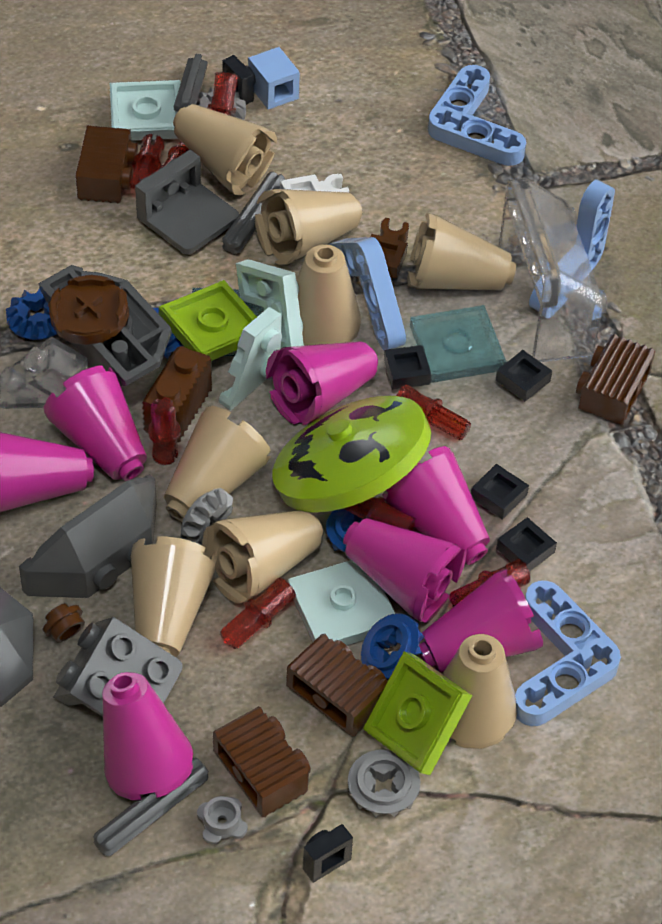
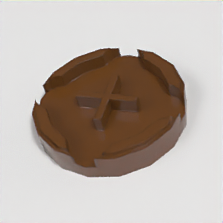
M98 275L75 277L67 281V286L61 290L58 288L52 294L48 305L51 325L60 337L71 343L83 345L102 343L116 336L125 327L129 317L126 292L122 287L120 289L116 286L115 282L108 277Z

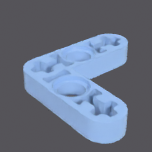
M478 65L463 67L430 112L428 122L429 135L437 141L502 165L513 166L519 164L525 156V137L514 130L473 116L488 93L490 73L486 68ZM462 100L468 104L458 106L452 104L451 101ZM471 133H480L483 134L485 138L473 139L468 135Z
M598 179L591 182L587 187L580 202L573 247L535 286L529 300L531 308L546 316L550 315L597 265L605 248L615 195L613 187Z
M374 237L346 238L330 243L329 245L335 246L343 252L350 276H359L374 333L382 349H394L405 345L406 334L385 256L378 240Z
M547 580L532 583L527 589L525 598L534 615L531 621L565 657L524 682L517 689L515 694L516 718L528 726H540L547 723L616 676L621 659L620 650L616 644L558 585ZM537 598H539L543 603H540L538 605L536 603ZM545 601H552L551 607L547 603H545ZM566 624L577 625L581 628L583 634L577 638L566 637L562 634L560 628ZM593 656L598 660L608 659L607 665L602 661H598L591 666ZM567 674L576 678L579 685L574 689H564L556 683L555 679L560 675ZM543 698L540 709L536 705L526 706L527 699L535 703Z

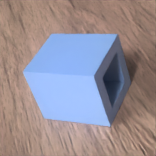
M280 47L248 57V66L252 69L256 78L254 92L268 110L299 99L300 72Z

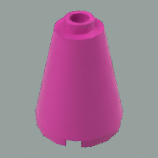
M361 341L283 347L274 351L267 362L266 379L272 377L275 388L269 391L271 399L279 413L292 424L300 422L303 423L302 425H307L317 420L371 380L377 372L378 357L371 347Z
M94 366L68 378L63 382L66 390L56 397L52 392L47 398L43 407L47 419L78 448L83 449L85 454L91 457L112 479L128 481L137 477L144 470L143 464L147 456L119 380L113 369L109 367L108 371H106L103 366Z
M0 432V512L85 490L87 482H92L94 476L93 460L91 457H86L83 449Z
M446 446L434 448L428 451L432 457L431 459L421 464L418 462L406 476L386 490L387 493L382 494V497L388 505L420 533L457 544L460 548L466 551L465 563L471 565L486 555L488 550L485 546L489 543L490 538L454 453Z
M369 518L363 519L360 523L354 522L348 528L343 539V543L347 545L346 555L413 619L424 623L429 622L446 603L450 595L445 593L451 580L456 583L458 582L466 561V551L457 544Z
M502 569L422 632L424 638L419 647L423 654H420V657L431 667L435 666L436 670L441 673L445 671L462 642L469 636L486 634L494 637L502 644L506 657L542 648L543 639L540 629L531 632L529 624H531V618L534 617L533 612L512 575L507 576V570Z
M129 672L117 674L106 683L102 692L104 773L108 785L117 795L130 800H142L140 794L155 792L157 798L165 796L180 787L192 773V758L194 755L192 745L143 675Z

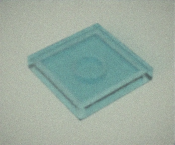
M485 305L410 317V328L416 345H423L432 374L431 383L494 373L506 363Z

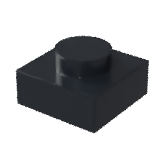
M235 55L223 59L222 87H226L228 93L238 92L240 99L244 100L246 105L253 102L256 78L252 69L244 65Z
M423 345L384 350V363L392 390L431 384L432 374Z
M521 350L501 366L496 373V381L524 402L548 384L552 377V370L524 350Z
M495 464L471 488V495L474 501L503 520L527 496L529 485L500 465Z
M527 517L497 539L496 549L526 575L555 553L557 542Z
M343 824L331 831L322 830L316 833L304 846L303 870L313 883L351 860L353 837Z

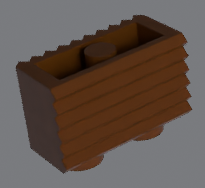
M87 125L76 171L78 199L81 201L83 199L87 201L93 199L95 202L98 200L105 202L107 200L109 203L115 201L118 204L122 200L124 189H131L132 168L129 167V164H136L138 153L137 142H132L131 129Z
M616 334L611 335L605 347L602 345L597 346L590 364L593 367L591 373L584 371L578 381L576 393L581 395L578 408L624 425L628 414L651 373L655 350L653 348L648 349L646 345L640 346L638 342L633 343L631 339L625 340L624 337H618Z
M182 346L176 348L142 401V409L144 410L142 413L144 415L142 418L144 420L143 429L146 433L174 443L181 442L184 431L188 430V425H191V420L195 419L198 409L202 408V403L208 397V392L212 391L210 356Z
M321 634L287 666L286 686L352 737L356 736L357 732L361 731L387 684L386 677L377 667L362 664L359 659L354 658L352 651L345 643L339 640L333 641L326 634Z
M258 706L213 731V751L262 817H266L269 813H274L277 808H282L284 804H289L293 799H297L308 791V777L311 768L306 756L300 749L292 750L291 746H288L285 740L284 729L278 719L274 716L268 718L266 713H263L262 708Z

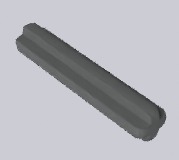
M195 54L194 58H188L173 106L177 112L191 104L197 105L208 62L202 60L201 54Z
M272 171L263 179L222 238L224 243L222 248L226 252L230 251L234 255L241 252L256 230L255 215L261 214L262 203L257 204L258 198L264 191L280 189V181L285 180L282 174L278 175Z
M192 758V773L180 787L158 798L155 792L143 795L141 797L142 800L134 802L94 834V844L98 850L105 856H111L207 781L209 771L198 758Z

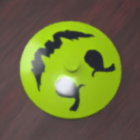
M376 396L348 403L322 415L317 420H314V422L305 426L284 446L273 466V483L282 500L296 510L328 512L356 505L387 490L417 465L429 446L431 427L422 408L415 401L405 397Z

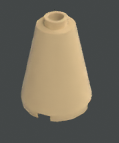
M195 104L181 108L174 117V134L189 150L199 155L202 164L234 195L241 196L245 194L241 189L246 185L253 188L266 173L275 153L269 149L271 141L277 144V136L274 131L267 127Z
M272 189L264 191L258 198L257 204L262 203L261 214L255 215V225L258 239L267 256L274 254L278 259L275 263L278 265L288 264L304 257L311 248L318 245H326L357 228L362 217V207L360 202L348 192Z
M426 213L427 222H421L411 252L410 260L414 261L416 271L415 273L408 271L407 281L409 287L416 289L502 290L505 284L510 285L516 272V263L511 262V253L435 214Z
M315 246L307 252L296 280L299 286L298 301L300 317L303 322L304 345L351 342L357 337L359 332L361 314L345 256L335 246Z
M209 406L202 412L164 494V499L167 503L166 510L181 522H183L192 504L203 494L217 488L224 489L228 494L232 493L265 466L271 457L267 456L271 450L264 438L244 420L239 425L228 420L227 418L231 412L226 409Z
M301 510L223 519L216 521L205 529L202 546L205 547V556L210 558L214 554L217 557L216 572L219 577L213 580L216 587L227 599L235 603H242L253 599L318 549L321 545L323 529L317 517Z
M157 536L156 544L144 545L145 538L133 544L131 552L135 631L174 657H177L215 573L217 557L212 554L208 558L204 555V546L189 540Z
M475 634L462 642L443 675L472 695L450 738L456 740L455 744L460 747L483 749L496 745L505 738V734L513 728L516 721L517 707L502 644L490 635Z

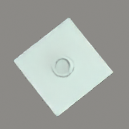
M181 80L109 83L112 128L131 129V140L178 139L174 134L175 126L173 125V120L177 111L174 110L173 106Z
M352 560L288 579V590L312 642L321 634H326L333 641H342L346 645L363 641L376 622L385 616L395 614L385 591Z

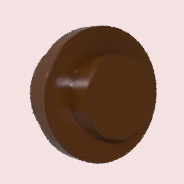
M66 603L61 604L46 615L47 623L42 630L47 637L52 636L57 643L63 642L79 632L85 625V621L81 617L83 611L79 605L69 607Z

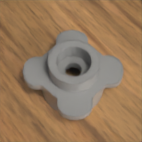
M215 797L198 807L197 817L203 821L205 828L203 839L207 843L217 844L224 838L234 837L240 839L246 835L248 826L241 819L242 804L237 798ZM225 818L227 821L222 824L218 822V819Z

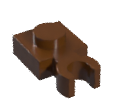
M384 218L381 222L380 235L371 234V237L376 238L382 247L390 277L397 279L407 254L408 242L406 241L408 240L409 223L404 222L400 230L394 231L389 229L390 218Z

